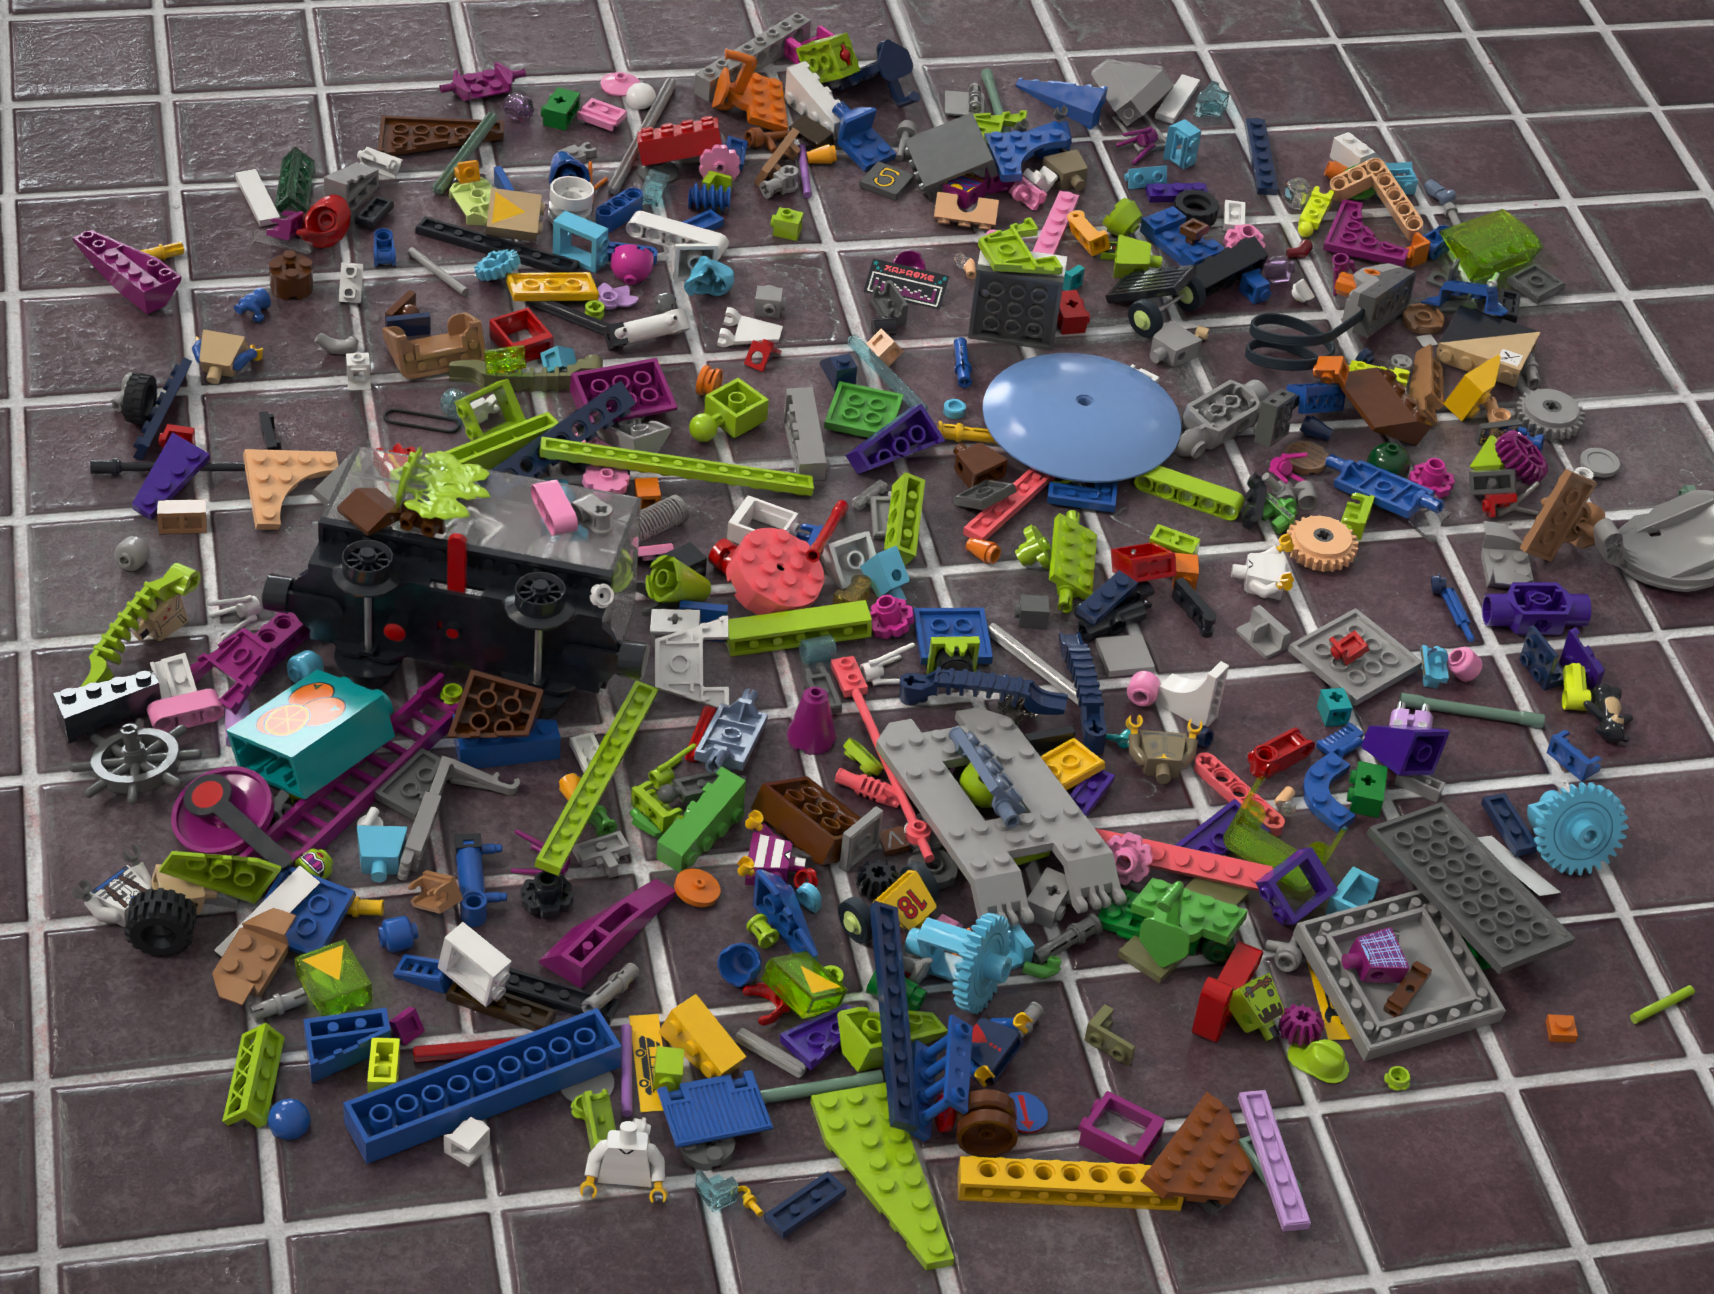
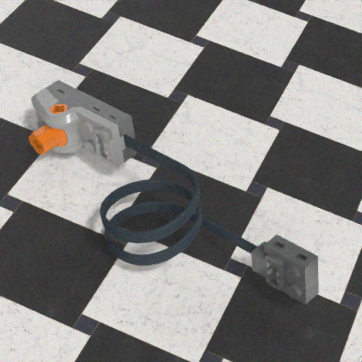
M1390 263L1364 267L1356 271L1354 275L1341 272L1336 280L1334 289H1336L1337 294L1348 297L1346 299L1343 314L1344 321L1342 324L1324 333L1314 325L1289 315L1279 313L1260 314L1251 320L1249 333L1255 339H1252L1246 345V359L1255 365L1276 370H1313L1319 355L1306 347L1323 344L1329 351L1324 356H1334L1335 344L1333 340L1344 332L1348 331L1367 338L1401 315L1404 309L1406 310L1407 306L1410 305L1416 272ZM1263 324L1282 325L1307 335L1278 334L1260 329L1257 326ZM1257 348H1275L1290 352L1304 359L1274 358L1258 354L1252 350ZM1279 389L1260 402L1257 409L1259 418L1253 430L1255 443L1270 448L1289 434L1290 424L1288 421L1291 420L1293 409L1299 406V395L1296 396L1295 393Z

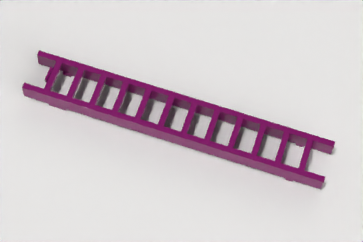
M439 672L425 686H421L417 693L390 717L394 734L398 732L415 741L408 750L392 741L382 745V747L400 756L393 764L374 755L377 751L375 750L308 798L300 799L264 832L276 843L283 836L287 835L305 845L294 853L280 846L292 858V867H294L295 860L309 849L323 850L376 801L375 791L421 748L429 751L449 732L453 722V714L456 713L459 702L450 706L434 698L443 690L444 674ZM429 704L446 714L437 721L419 711ZM414 718L431 728L424 735H421L404 725ZM365 761H368L385 771L376 779L357 768ZM351 775L369 786L363 792L358 793L342 784V782ZM333 790H336L353 801L343 808L326 799V797ZM317 805H320L337 814V816L329 823H326L309 812ZM301 820H304L321 831L311 839L293 829V827ZM250 846L239 855L242 857L261 858ZM277 876L266 889V895L270 890L271 886L273 885L274 881L276 880Z

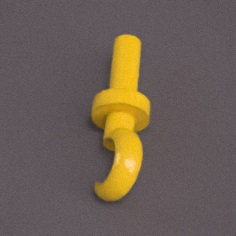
M746 1186L737 1187L734 1190L735 1194L740 1191L746 1192L742 1196L743 1205L747 1209L751 1208L758 1217H761L764 1212L756 1204L757 1198L751 1195V1190Z

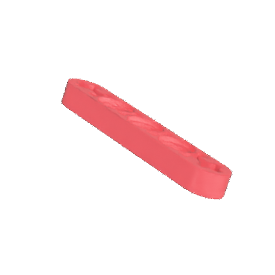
M1199 753L1196 756L1193 767L1196 774L1229 803L1236 799L1271 830L1270 837H1277L1282 834L1285 820L1280 813L1214 755ZM1216 777H1224L1228 781L1220 782ZM1233 792H1241L1245 796L1237 797ZM1250 807H1258L1262 811L1254 812Z

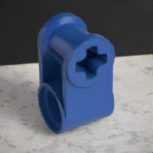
M1440 225L1423 235L1431 242L1428 252L1430 259L1435 260L1450 250L1454 230L1451 227Z
M381 228L374 232V266H378V264H392V266H396L393 233L389 229Z

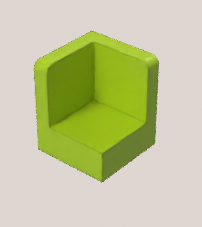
M709 170L702 181V186L706 184L707 190H709L713 184L715 191H717L719 186L722 185L724 192L730 186L732 194L733 178L732 176Z

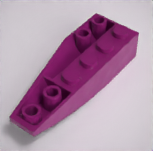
M84 231L80 235L73 237L74 243L97 271L118 292L146 314L165 307L182 280L178 273L158 258L96 231Z
M654 879L573 927L539 960V964L582 989L676 895L675 889L658 879Z

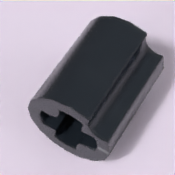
M872 318V335L874 336L880 329L887 335H896V318Z

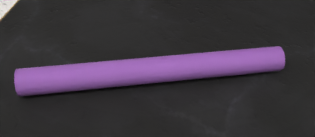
M799 144L798 147L801 150L798 156L804 198L809 199L812 197L806 147L804 144Z
M624 1024L621 1026V1114L624 1117H630L633 1114L632 1026Z

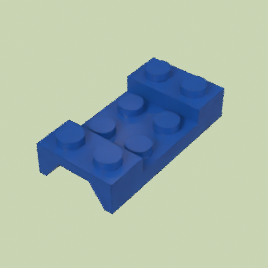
M1174 206L1142 218L1140 232L1181 266H1197L1207 257H1214L1224 249L1216 240L1210 239L1206 241L1203 237L1201 241L1194 240L1193 246L1186 243V236L1179 233L1180 226L1186 222V216Z

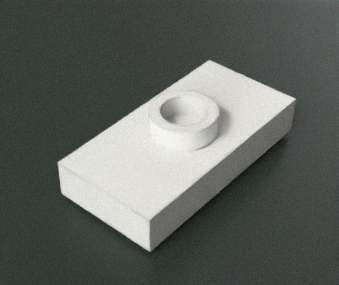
M593 732L569 738V745L583 773L586 771L599 747Z

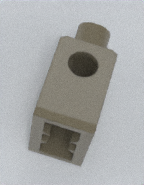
M1077 149L1043 157L1042 167L1046 166L1058 175V179L1054 183L1060 190L1074 188L1076 191H1081L1085 188L1088 167Z

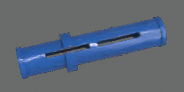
M959 337L953 342L956 358L954 369L955 374L958 376V385L962 388H967L972 384L970 375L972 373V366L969 363L967 340Z

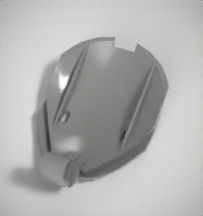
M1692 490L1668 502L1656 505L1650 513L1634 515L1620 529H1617L1609 518L1601 519L1595 524L1593 529L1595 546L1604 560L1611 565L1620 567L1634 579L1658 588L1681 592L1696 591L1714 586V491ZM1660 532L1661 534L1660 536L1653 537L1649 535L1651 533Z

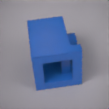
M1259 268L1242 274L1239 292L1253 304L1266 301L1271 296V291L1269 290L1270 282L1260 274L1261 270Z

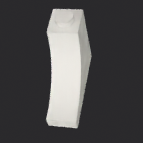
M1220 661L1208 673L1207 678L1201 680L1186 679L1172 673L1166 680L1160 682L1161 685L1156 703L1187 721L1192 719L1191 723L1198 727L1200 721H1202V725L1208 727L1218 717L1229 665Z

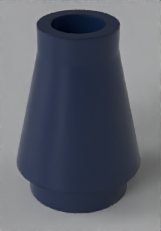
M1306 415L1299 431L1303 432V435L1328 441L1333 429L1329 428L1315 416Z

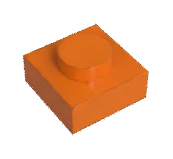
M1548 1014L1545 1022L1549 1041L1576 1043L1578 1034L1574 1016Z

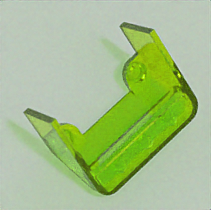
M1260 776L1255 781L1225 831L1223 842L1229 850L1245 860L1273 866L1274 869L1295 853L1297 849L1261 828L1266 817V811L1260 803L1253 800L1266 779ZM1343 826L1331 846L1321 841H1315L1307 847L1313 848L1324 868L1349 829L1348 827ZM1299 865L1280 879L1281 882L1296 891L1304 892L1312 887Z

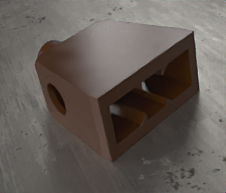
M959 443L955 446L953 453L956 455L954 470L968 488L986 479L997 481L1005 477L1008 459L985 444L976 443L967 447L963 443Z

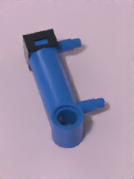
M481 833L455 834L458 886L463 900L460 901L461 921L469 927H478L485 923L487 919V903L507 901V893L485 892L482 855L502 852V845L482 844Z

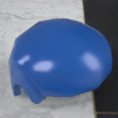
M292 1098L278 1101L272 1106L267 1118V1126H269L273 1136L284 1140L300 1138L307 1132L311 1124V1115L307 1107L301 1101Z

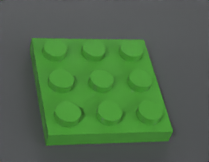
M839 381L825 420L824 429L870 438L898 417L904 394Z

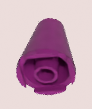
M810 687L804 691L787 730L788 743L792 748L797 751L798 748L804 750L805 754L808 755L825 753L831 749L832 744L836 741V730L828 694L820 687Z

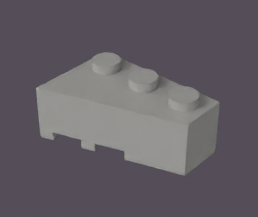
M358 162L324 177V197L332 194L343 197L348 203L351 215L379 187V170Z

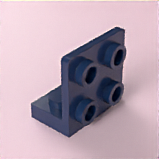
M1534 625L1530 626L1519 658L1521 664L1529 671L1544 691L1563 686V668L1557 662L1558 654Z

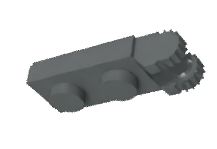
M822 662L816 663L817 674H812L808 664L802 665L801 670L806 687H820L824 689L828 694L832 714L842 713L841 701Z

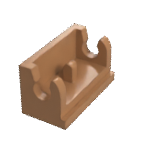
M206 499L158 501L159 534L207 533Z
M426 870L421 877L411 882L408 886L409 890H414L417 886L421 888V893L410 900L415 908L441 914L463 900L454 876Z

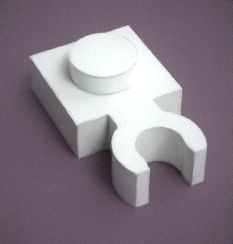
M494 394L490 395L486 400L482 397L470 403L478 423L487 420L489 413L494 414L500 411V407L496 405L497 399Z

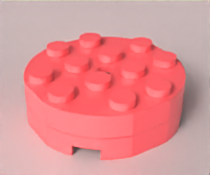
M760 528L748 533L740 542L728 563L726 576L727 581H732L737 591L734 595L736 599L746 609L757 615L810 608L818 598L824 584L822 564L820 560L817 562L807 560L806 552L810 545L806 541L798 539L784 529Z

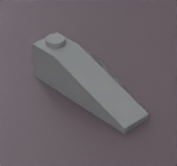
M633 418L614 422V425L604 431L602 428L596 431L599 437L613 447L658 453L671 433V427L657 421H650L649 424L641 423V418Z

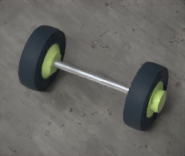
M1195 276L1178 295H1172L1173 299L1159 308L1148 299H1140L1134 302L1128 310V319L1134 331L1142 337L1154 336L1163 327L1161 311L1175 302L1186 311H1193L1201 307L1206 300V291L1199 278Z
M918 861L904 866L900 871V877L908 870L917 871L934 902H936L939 898V888L931 871ZM850 897L840 903L838 916L845 932L855 942L860 944L873 939L870 908L858 897Z

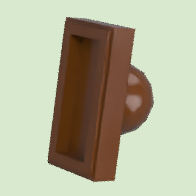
M407 291L385 312V317L420 313L416 307V292Z

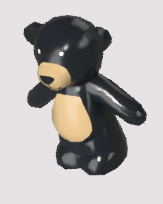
M1601 683L1591 691L1593 703L1586 700L1583 702V705L1587 711L1600 721L1595 731L1603 740L1611 743H1618L1620 741L1627 743L1630 737L1625 734L1624 725L1630 723L1633 720V716L1631 714L1619 715L1622 708L1620 703L1622 690L1618 687H1610L1608 684Z

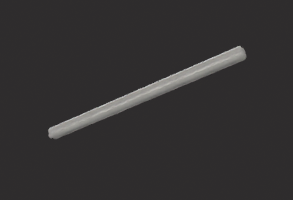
M666 79L638 132L645 127L654 128L676 87L675 79ZM637 134L607 186L609 194H618L639 155Z

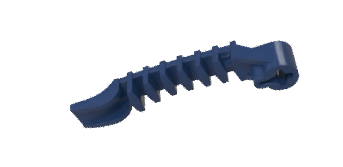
M1080 632L1064 635L1059 633L1063 661H1067V670L1072 674L1074 688L1077 689L1076 697L1079 698L1078 706L1081 707L1080 718L1083 745L1095 755H1099L1105 749L1107 727L1104 718V700L1101 699L1102 692L1099 690L1100 683L1097 682L1095 664L1092 663L1093 657L1090 656L1088 644L1083 643Z
M937 667L935 671L927 675L906 673L901 676L899 687L900 701L905 705L911 706L919 702H927L928 696H937L941 687L946 688V695H951L954 688L959 689V696H964L967 689L973 690V697H977L980 691H986V698L988 699L992 697L993 693H999V702H1004L1007 695H1012L1011 706L1015 708L1019 703L1020 697H1024V707L1031 713L1042 715L1064 714L1068 694L1046 691L1040 688L1033 680H1025L1021 676L1015 678L1009 677V674L1002 676L995 675V672L987 674L979 670L977 672H969L968 669L957 671L954 668L944 670L941 667Z

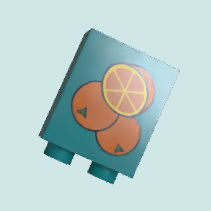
M318 669L226 730L238 767L251 769L261 775L267 784L302 799L308 798L395 737L390 720V715L393 713V705L383 691L379 689L370 690L354 684L347 677L339 678Z

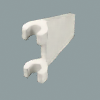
M727 307L723 324L726 326L738 324L735 336L728 329L721 328L717 346L728 347L730 345L752 344L753 340L762 342L763 339L773 343L779 342L783 326L742 316L736 309Z

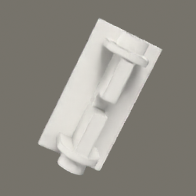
M366 147L363 151L360 150L357 154L361 164L378 169L379 174L396 179L403 161L400 158Z

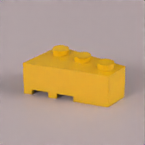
M697 994L673 1008L658 1032L674 1048L684 1049V1057L707 1078L733 1073L740 1068L746 1058V1055Z

